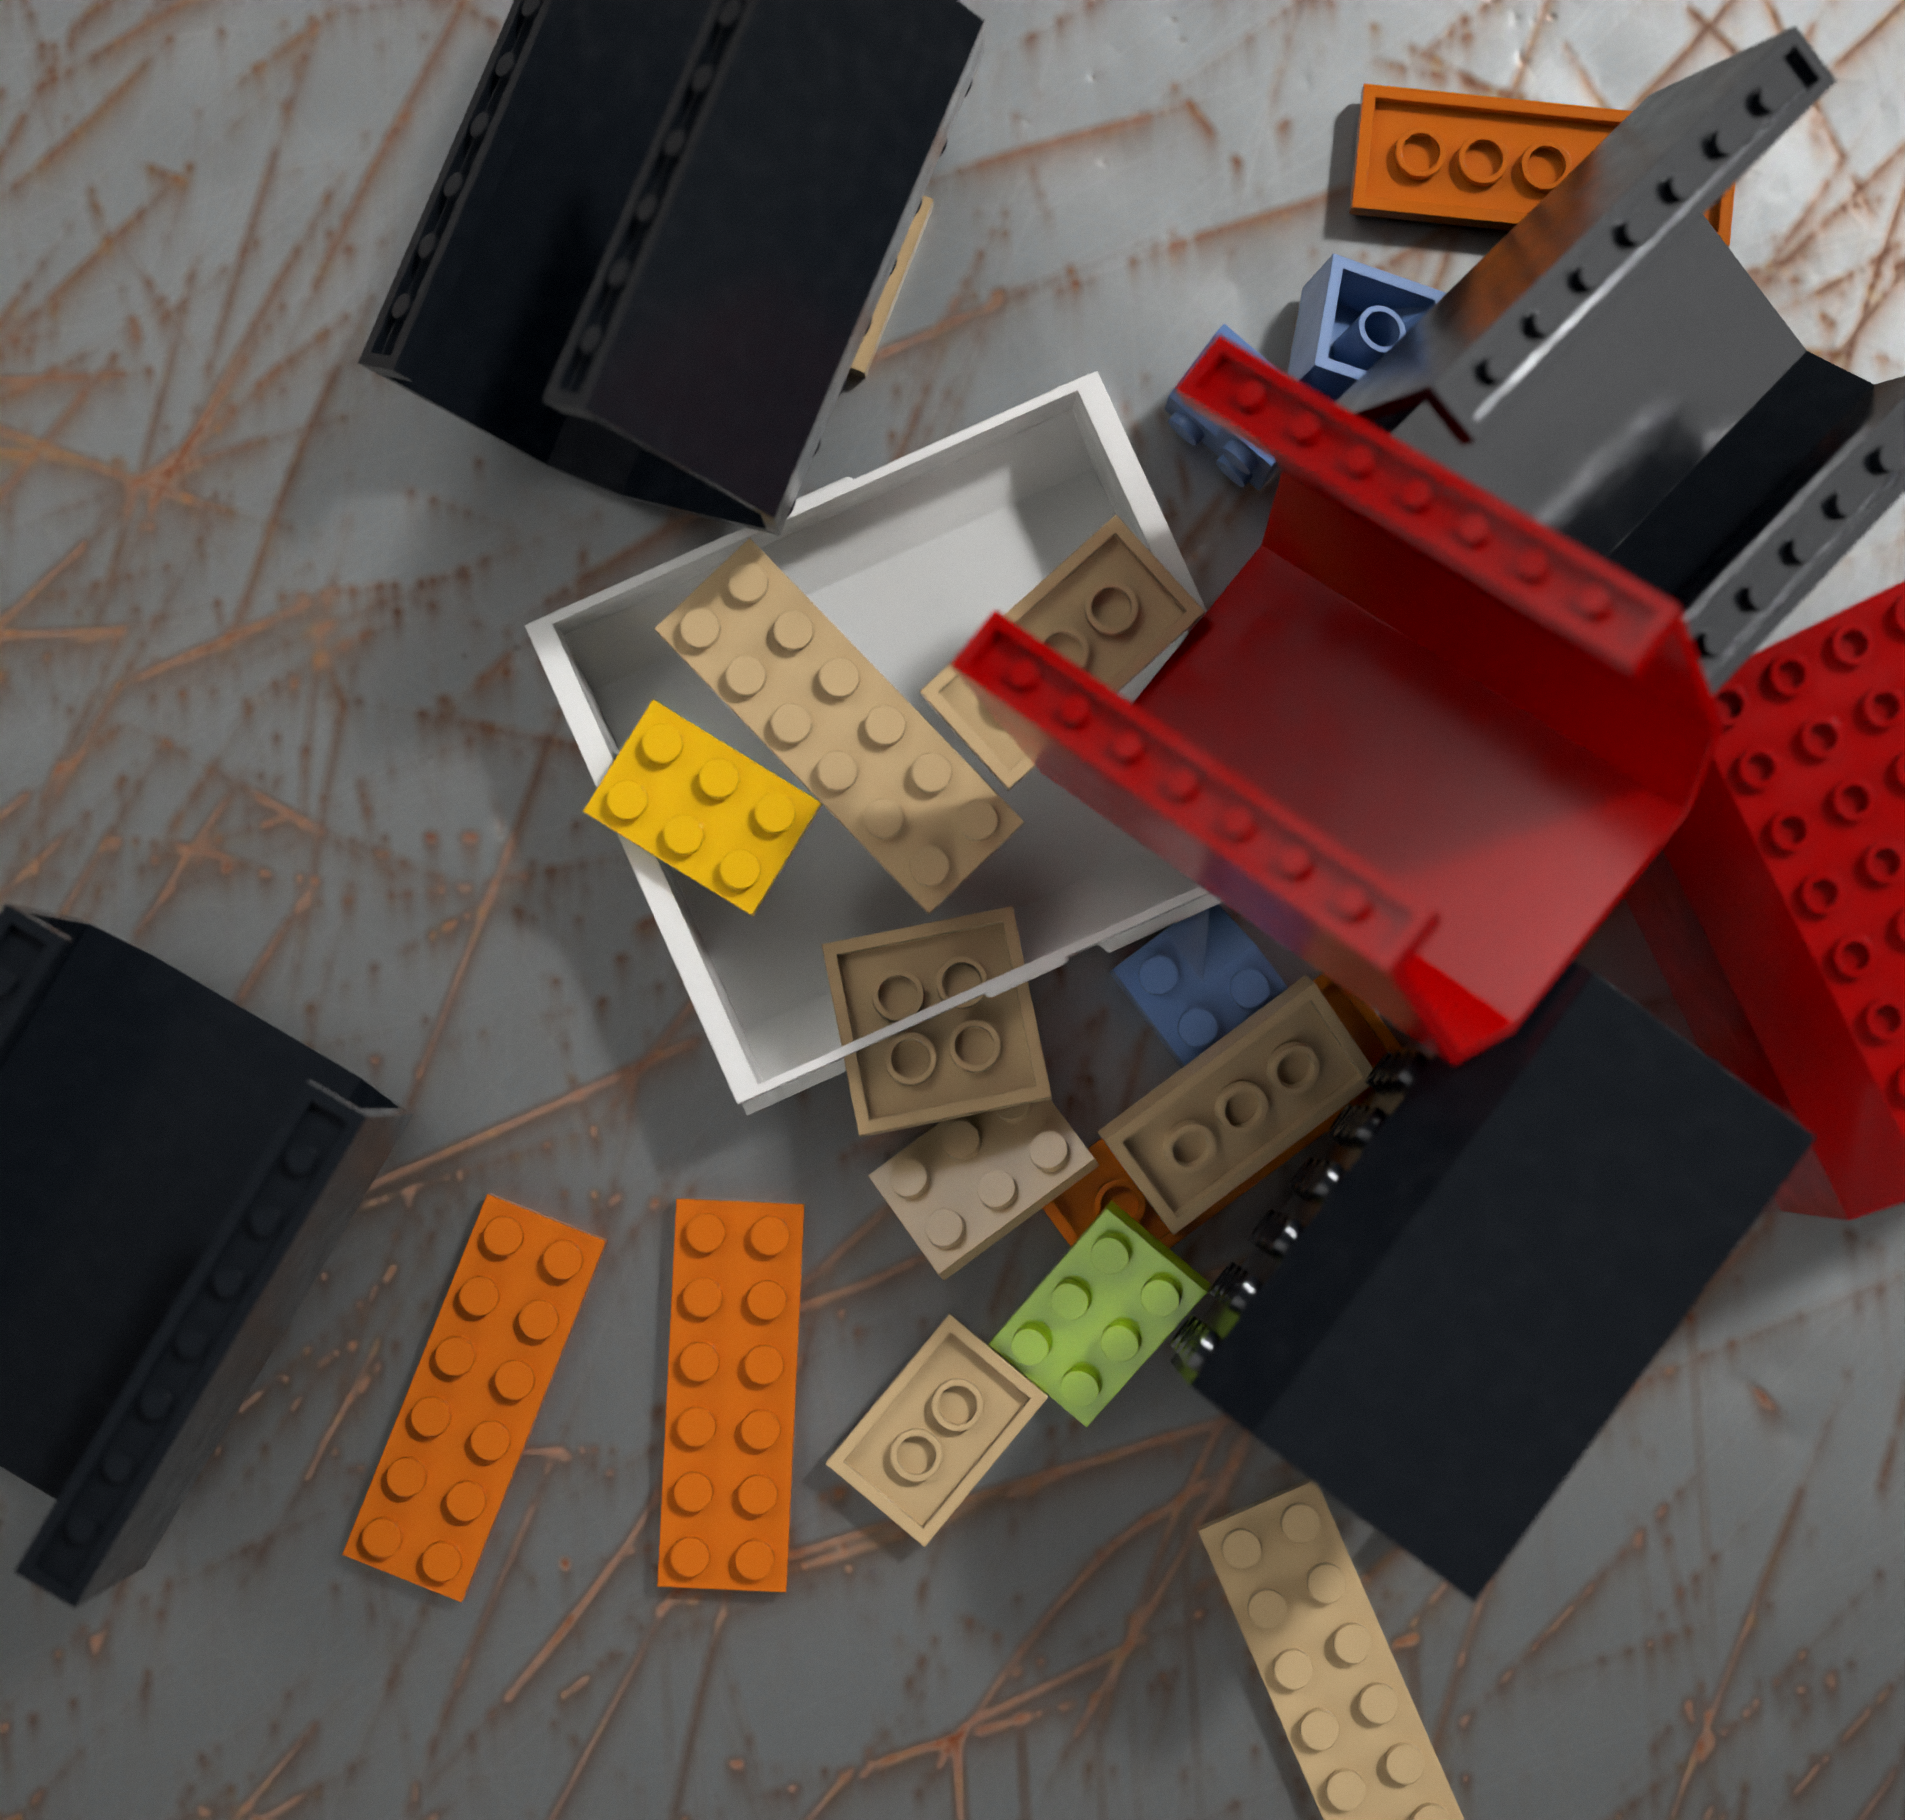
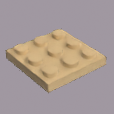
M1013 906L822 944L841 1047L1025 964ZM1028 981L994 997H987L985 994L844 1057L860 1137L1052 1099Z

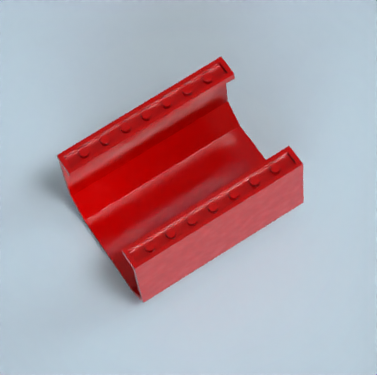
M1219 335L1175 390L1183 404L1274 458L1282 473L1260 547L1144 690L1131 703L996 610L987 618L950 666L1042 774L1448 1063L1455 1066L1513 1034L1690 813L1724 725L1680 605Z
M1905 580L1752 654L1713 695L1724 728L1693 807L1623 895L1700 1050L1817 1137L1774 1195L1780 1210L1851 1221L1905 1202Z

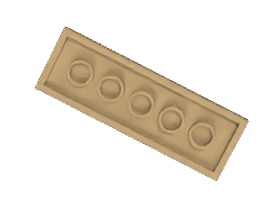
M750 538L654 628L665 642L929 915L1024 824V821Z
M1308 1478L1196 1527L1322 1819L1464 1820L1320 1487Z

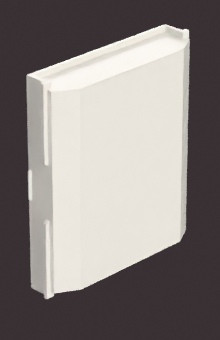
M1098 371L1061 385L855 479L844 477L797 498L794 509L786 519L780 535L745 527L525 625L597 788L649 704L654 699L818 800L654 629L750 538L1024 821V824L930 915L823 804L754 917L617 833L737 1104L743 1105L747 1116L846 1072L845 1056L889 1038L984 994L987 997H994L1065 965L1069 957L1096 945L1111 953L1167 928L1173 923L1180 922L1222 903L1217 897L1042 774L1037 767L1029 772L1010 791H1007L920 695V690L956 658L994 610L1005 615L1115 515L1123 521L1200 605L1205 613L1207 612ZM1200 619L1121 689L1118 694L1133 703ZM1013 906L1024 965L841 1047L822 944Z

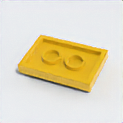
M653 699L583 812L754 917L822 807V803Z

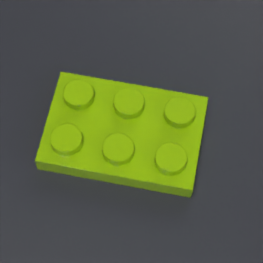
M1111 1200L995 1333L988 1345L1085 1427H1088L1207 1294L1211 1283Z

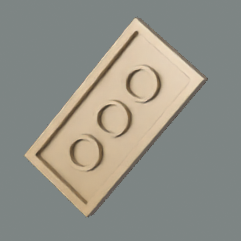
M1115 515L1004 616L1118 693L1204 615L1205 611L1123 521ZM950 664L920 690V695L1007 791H1010L1036 767L952 669Z
M1304 975L1101 1128L1097 1133L1166 1227L1174 1235L1370 1086L1365 1083V1080L1373 1067L1315 982Z

